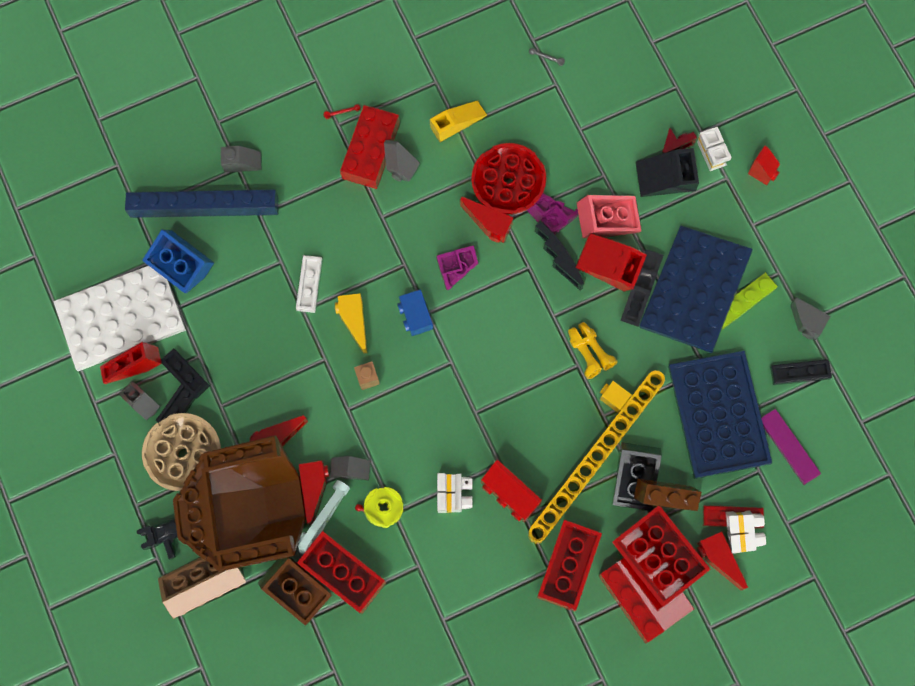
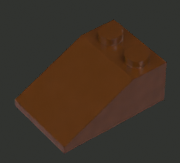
M290 557L278 559L258 582L261 590L305 626L332 596L328 590Z

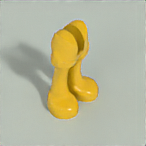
M582 322L578 326L584 336L583 339L575 327L569 329L568 334L572 347L578 348L586 360L585 377L592 379L601 372L602 368L604 371L609 370L618 361L616 357L608 355L601 348L596 340L597 334L594 329L590 328L585 322ZM587 345H590L600 360V364L595 360Z

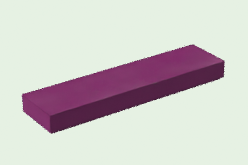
M776 409L761 418L765 431L803 485L821 474Z

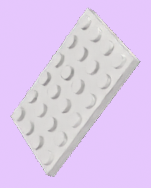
M150 266L53 301L77 371L115 358L141 342L152 344L186 331L169 281Z

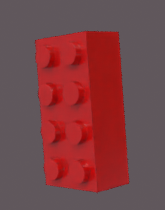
M363 105L340 170L342 179L374 189L378 188L386 166L384 142L386 140H395L400 126L398 114Z
M567 520L563 521L537 596L538 599L574 612L577 610L602 533Z
M323 531L297 562L360 614H363L387 583Z

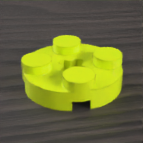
M389 487L376 488L366 496L364 514L373 525L388 528L401 518L403 513L402 498L394 489ZM387 503L388 510L380 511L378 505Z

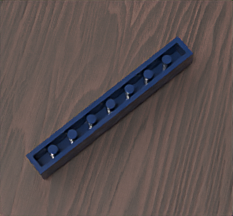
M276 190L126 192L125 211L130 218L278 215L279 197Z

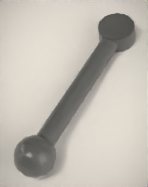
M535 48L529 49L531 55L536 54L557 62L559 66H563L565 63L563 58L557 59L538 52Z

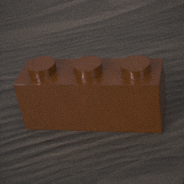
M638 479L634 498L643 504L698 511L702 492L692 486Z

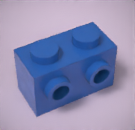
M421 289L399 296L400 303H397L400 314L404 313L406 320L403 323L406 332L410 331L411 336L433 330V324Z

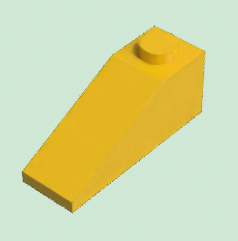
M361 294L338 296V302H335L336 314L340 315L341 320L365 354L367 353Z

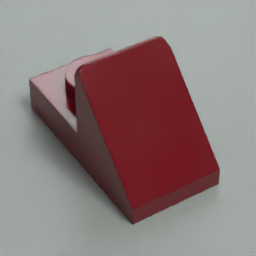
M669 128L662 154L674 150L687 149L695 145L697 136L694 131L689 134L684 133L676 138L671 128Z

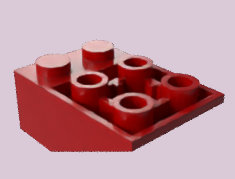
M589 233L575 268L625 292L634 289L647 255L631 246Z

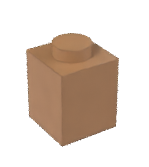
M372 361L354 367L362 390L380 384Z

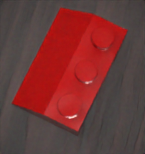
M499 460L494 462L481 479L482 489L489 495L493 493L497 497V503L503 508L507 506L512 511L511 515L517 521L522 520L525 523L541 505L542 499Z

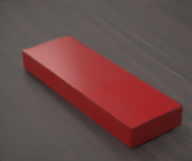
M703 506V526L727 527L726 512L750 511L752 514H762L764 516L763 508Z

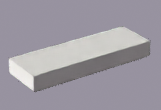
M303 255L296 311L311 313L316 311L322 257Z

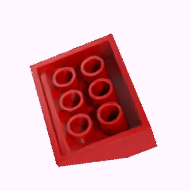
M657 506L612 542L662 607L711 570L660 506Z
M624 558L599 575V578L644 643L650 642L694 610L683 592L662 607Z

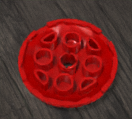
M515 143L495 145L492 149L482 153L475 162L471 176L472 188L477 199L484 206L504 214L521 213L534 206L541 198L546 186L545 167L536 156V153L523 145ZM511 178L513 182L507 184L504 180Z

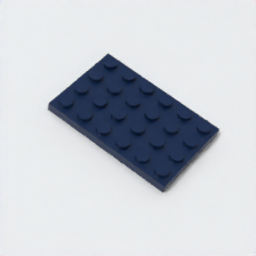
M680 226L639 325L640 328L713 353L753 249Z
M745 351L675 363L668 366L694 479L772 464Z

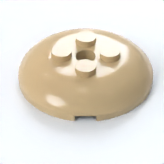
M188 413L173 414L156 423L148 432L142 447L143 465L155 483L168 490L181 491L189 473L199 463L200 460L198 459L201 454L221 449L220 440L214 428L203 418ZM187 449V454L179 458L180 450Z

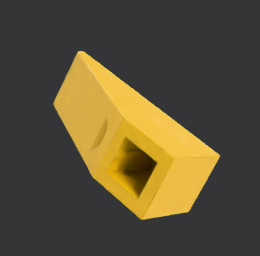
M474 101L445 110L430 119V127L439 142H442L483 119L487 114L480 103Z

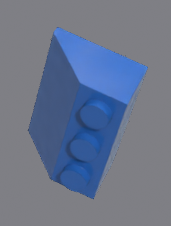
M163 229L142 260L184 293H188L202 281L214 264L212 260L175 232Z

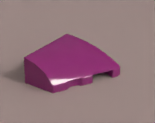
M545 194L541 196L534 206L527 210L537 222L541 221L554 234L561 231L579 215L578 209L573 211L565 207V203L555 201Z
M474 245L436 256L446 290H450L471 269L478 265Z

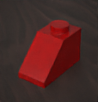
M764 146L748 174L763 184L768 185L770 180L774 182L780 173L777 171L780 163L770 149Z

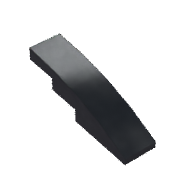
M539 221L535 225V233L546 241L543 249L554 258L552 267L581 291L584 281L579 270L575 268L576 264L555 234Z
M645 249L644 254L647 256L634 289L630 292L620 320L639 327L664 256Z

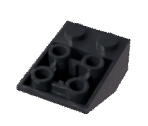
M694 148L674 150L635 162L640 197L694 192L697 190L699 178Z

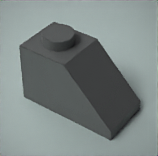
M386 140L384 142L386 169L395 180L400 182L401 180L410 181L420 162L398 141Z
M242 146L221 147V166L225 173L262 170L261 152Z
M797 297L791 304L798 331L807 339L816 340L821 335L831 316Z
M133 381L119 393L146 421L149 417L154 416L160 407Z

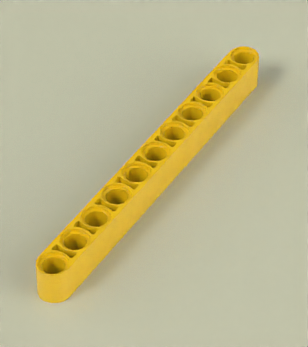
M655 370L648 374L540 514L528 533L531 542L535 544L542 543L661 389L665 382L662 372ZM650 378H658L660 384H652ZM645 392L648 395V399L642 400L639 397V393ZM634 407L637 414H629L627 408ZM622 422L625 425V429L618 430L615 424ZM604 438H612L614 444L611 446L606 445ZM592 453H600L602 455V460H594L592 458ZM583 467L588 468L590 475L583 476L580 473V469ZM576 483L579 490L576 492L570 491L568 484ZM563 498L566 500L567 505L559 507L556 504V500ZM548 513L553 514L555 521L547 523L544 515ZM540 529L543 532V537L540 539L534 538L532 531Z

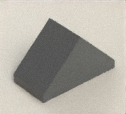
M352 456L333 457L331 459L330 478L369 481L371 461Z

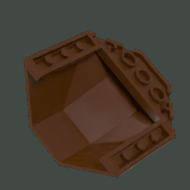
M277 436L266 437L201 454L198 459L200 460L194 470H191L184 481L185 485L173 499L178 540L193 549V552L211 563L219 572L294 556L306 520L301 479Z

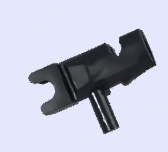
M174 518L137 530V534L141 536L148 535L147 542L141 544L143 550H148L164 543L168 559L176 558L172 545L173 539L178 538Z

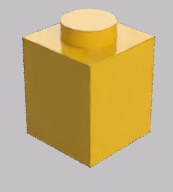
M614 381L610 385L606 384L600 391L602 394L600 400L617 413L621 411L632 396V394Z

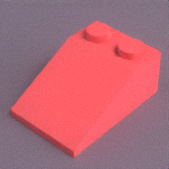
M587 195L577 202L582 238H587L589 233L605 238L641 232L635 196Z

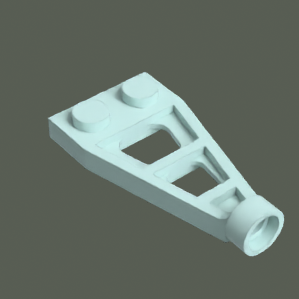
M339 480L333 485L335 493L307 533L303 532L298 542L300 555H304L323 531L342 498L350 490L349 486Z

